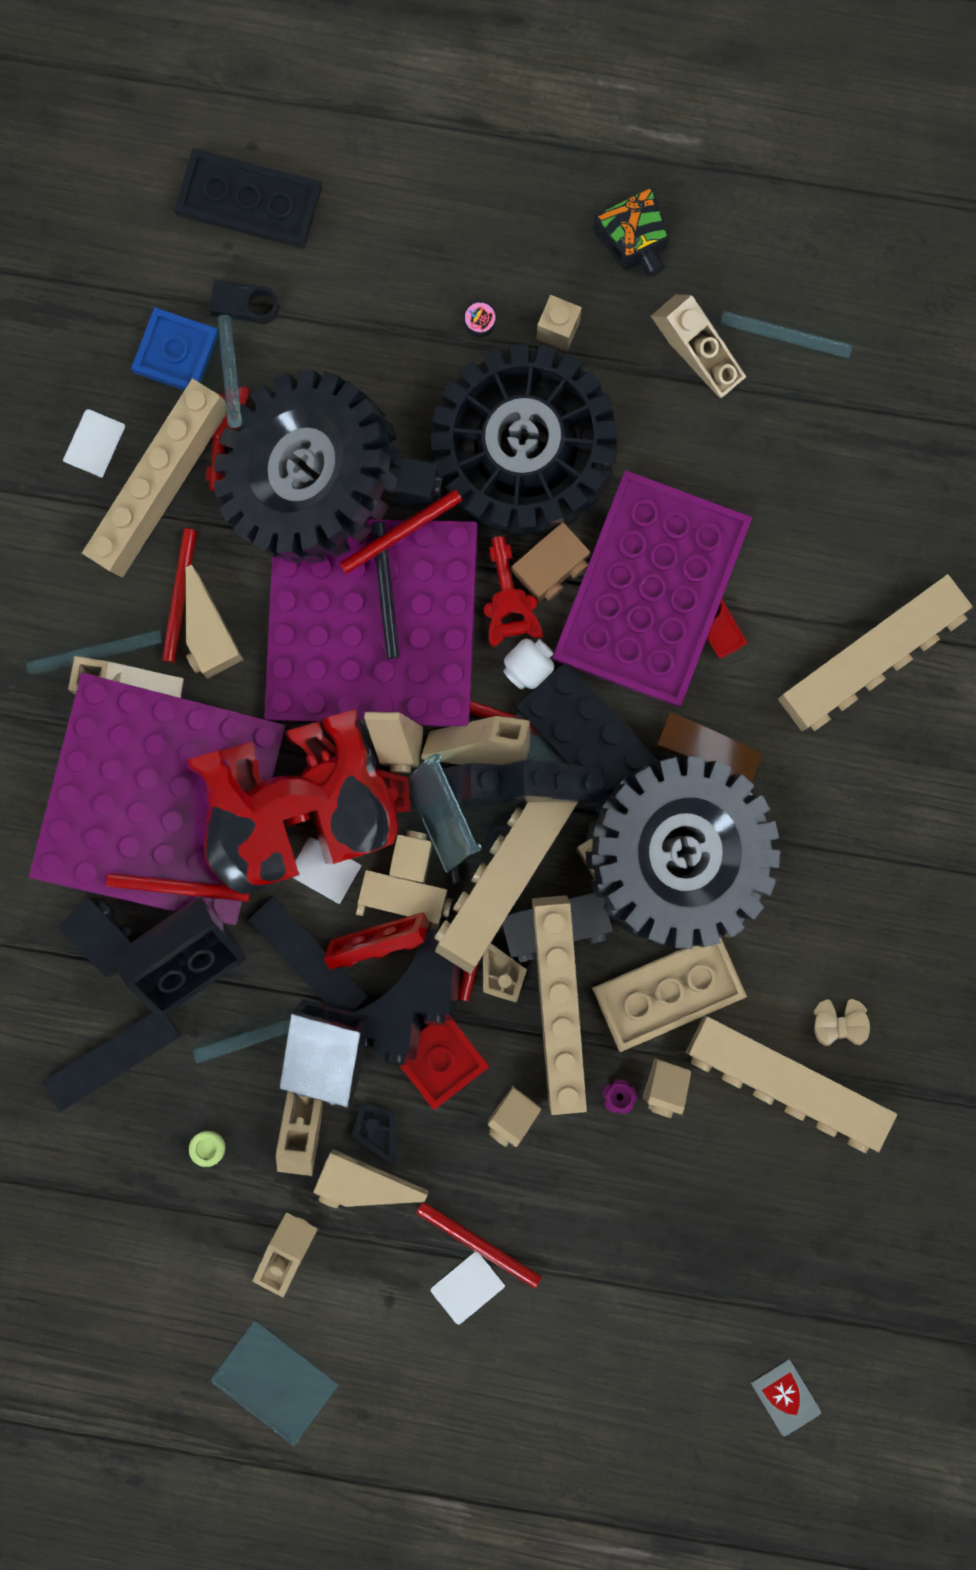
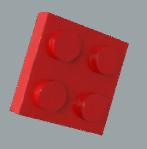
M445 1021V1024L442 1026L428 1025L420 1032L417 1060H406L405 1065H399L433 1110L437 1109L489 1068L487 1062L455 1021Z

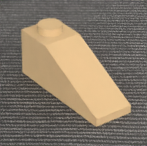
M190 565L186 567V644L191 653L186 655L194 672L198 673L201 671L208 679L244 659L198 572Z
M365 712V722L379 762L390 767V772L411 773V768H421L423 727L401 713Z
M288 1091L276 1151L277 1172L312 1176L318 1146L323 1100L309 1096H297Z
M333 1149L329 1154L313 1193L320 1195L319 1201L323 1204L338 1208L339 1204L349 1207L425 1202L429 1190Z

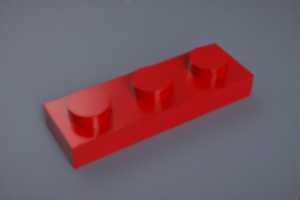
M422 912L331 939L324 956V961L329 970L341 966L351 967L359 961L372 957L382 958L390 952L403 948L413 949L424 943L429 921L425 913Z

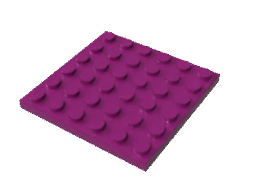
M367 519L365 522L371 529V523L385 522L387 533L405 520L379 521ZM430 521L388 548L400 658L393 660L386 659L375 557L347 575L339 565L341 561L373 541L372 532L361 543L349 537L347 541L351 550L338 557L325 552L324 562L309 564L301 559L300 564L272 556L264 720L309 723L320 721L322 723V720L326 717L357 708L358 720L363 719L364 721L365 712L401 713L420 726H467L470 722L477 522Z
M81 672L28 878L175 912L198 896L106 887L107 874L116 873L224 885L216 878L204 858L205 815L209 808L205 781L199 774L188 768L186 760L253 741L255 748L254 757L259 761L260 777L263 781L271 779L285 725ZM201 897L223 923L236 925L242 901Z

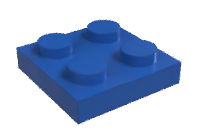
M154 307L131 370L135 374L181 390L186 389L192 378L201 383L219 336V331L217 328Z

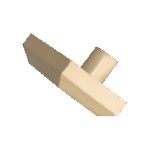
M490 943L483 954V992L516 1003L527 969Z

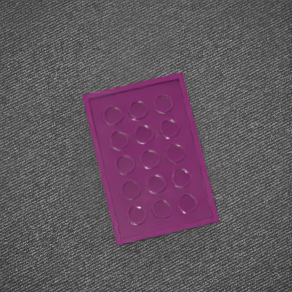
M625 470L552 660L570 665L574 669L680 708L753 517Z

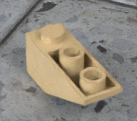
M674 295L651 315L670 345L719 398L724 397L746 377L692 295Z
M74 656L68 690L76 694L82 672L181 698L184 679L109 661Z
M493 716L469 722L467 726H453L429 731L422 759L457 765L468 763L503 765L527 760L530 750V721Z

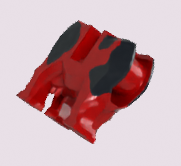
M357 708L326 717L322 720L324 729L332 737L336 747L323 736L320 721L285 732L287 740L300 747L307 755L306 762L308 767L300 776H277L263 781L259 774V761L254 757L255 748L253 741L186 760L188 768L199 774L205 781L209 808L205 815L204 858L216 878L224 885L244 895L258 891L275 882L298 876V868L283 820H285L287 826L310 819L308 812H310L326 864H336L394 844L398 835V818L394 802L384 780L376 769V750L366 722L363 719L358 720Z

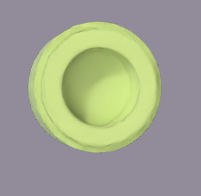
M210 1130L202 1131L194 1136L190 1142V1157L199 1166H213L223 1158L226 1149L225 1142L217 1132Z

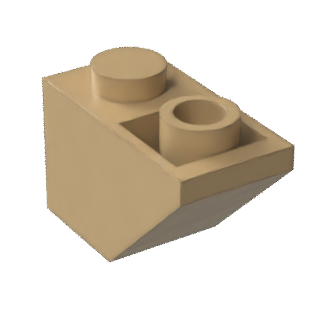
M655 1058L642 1096L649 1104L648 1109L669 1118L672 1117L673 1112L682 1115L691 1071Z
M512 1086L488 1118V1126L491 1128L489 1135L505 1147L509 1142L517 1147L541 1111V1106Z

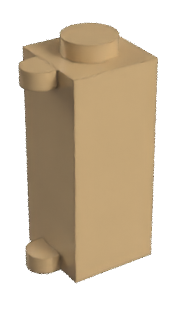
M366 870L356 915L363 916L366 907L407 917L424 912L428 921L432 922L431 930H438L441 918L448 919L453 899L447 898L448 890Z

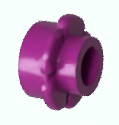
M617 1079L613 1084H608L604 1088V1105L612 1113L620 1112L621 1114H626L633 1109V1103L637 1100V1092L634 1087L629 1086L628 1081ZM621 1093L623 1095V1099L618 1100L616 1098L617 1094Z

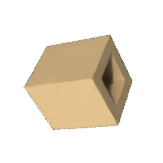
M550 295L537 325V339L568 351L580 323L582 307Z
M407 830L406 836L397 835L389 876L425 884L433 847L431 841H426L427 834Z

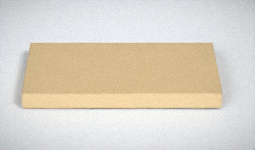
M719 938L720 943L707 947L692 946V949L682 948L592 987L619 1052L747 997L721 938Z

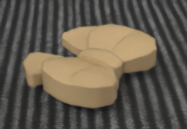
M827 999L820 1002L814 1010V1015H817L814 1032L818 1042L824 1046H829L837 1038H847L855 1045H862L867 1041L870 1033V1023L866 1015L867 1009L860 1001L850 999L847 1001L845 1016L837 1018L836 1011L830 1000Z

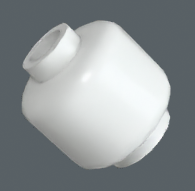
M523 639L504 658L506 668L503 672L521 690L525 687L535 689L553 672L554 664L550 657L554 653L540 639L536 643L530 639Z

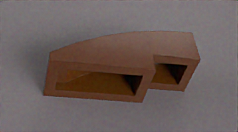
M671 712L666 718L655 748L678 757H702L708 762H721L732 767L730 773L733 775L742 774L751 783L762 757L761 753Z

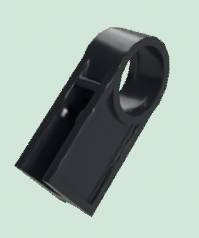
M214 279L208 310L211 311L212 316L267 324L277 317L279 303L275 293L270 288ZM258 296H268L274 301V306L269 313L257 315L250 310L251 302Z

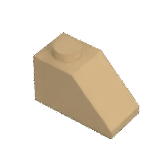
M286 1212L268 1245L252 1282L284 1297L318 1228L310 1225L304 1219L294 1217Z

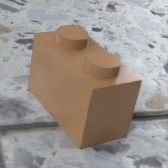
M563 522L512 566L511 574L530 595L536 598L537 603H540L544 598L550 601L564 588L561 583L570 575L575 579L587 569L588 563L586 561L589 560L590 551Z

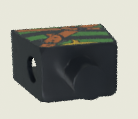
M652 188L595 216L593 226L595 234L624 270H629L640 264L646 276L651 278L665 269L659 254L667 249L669 237Z

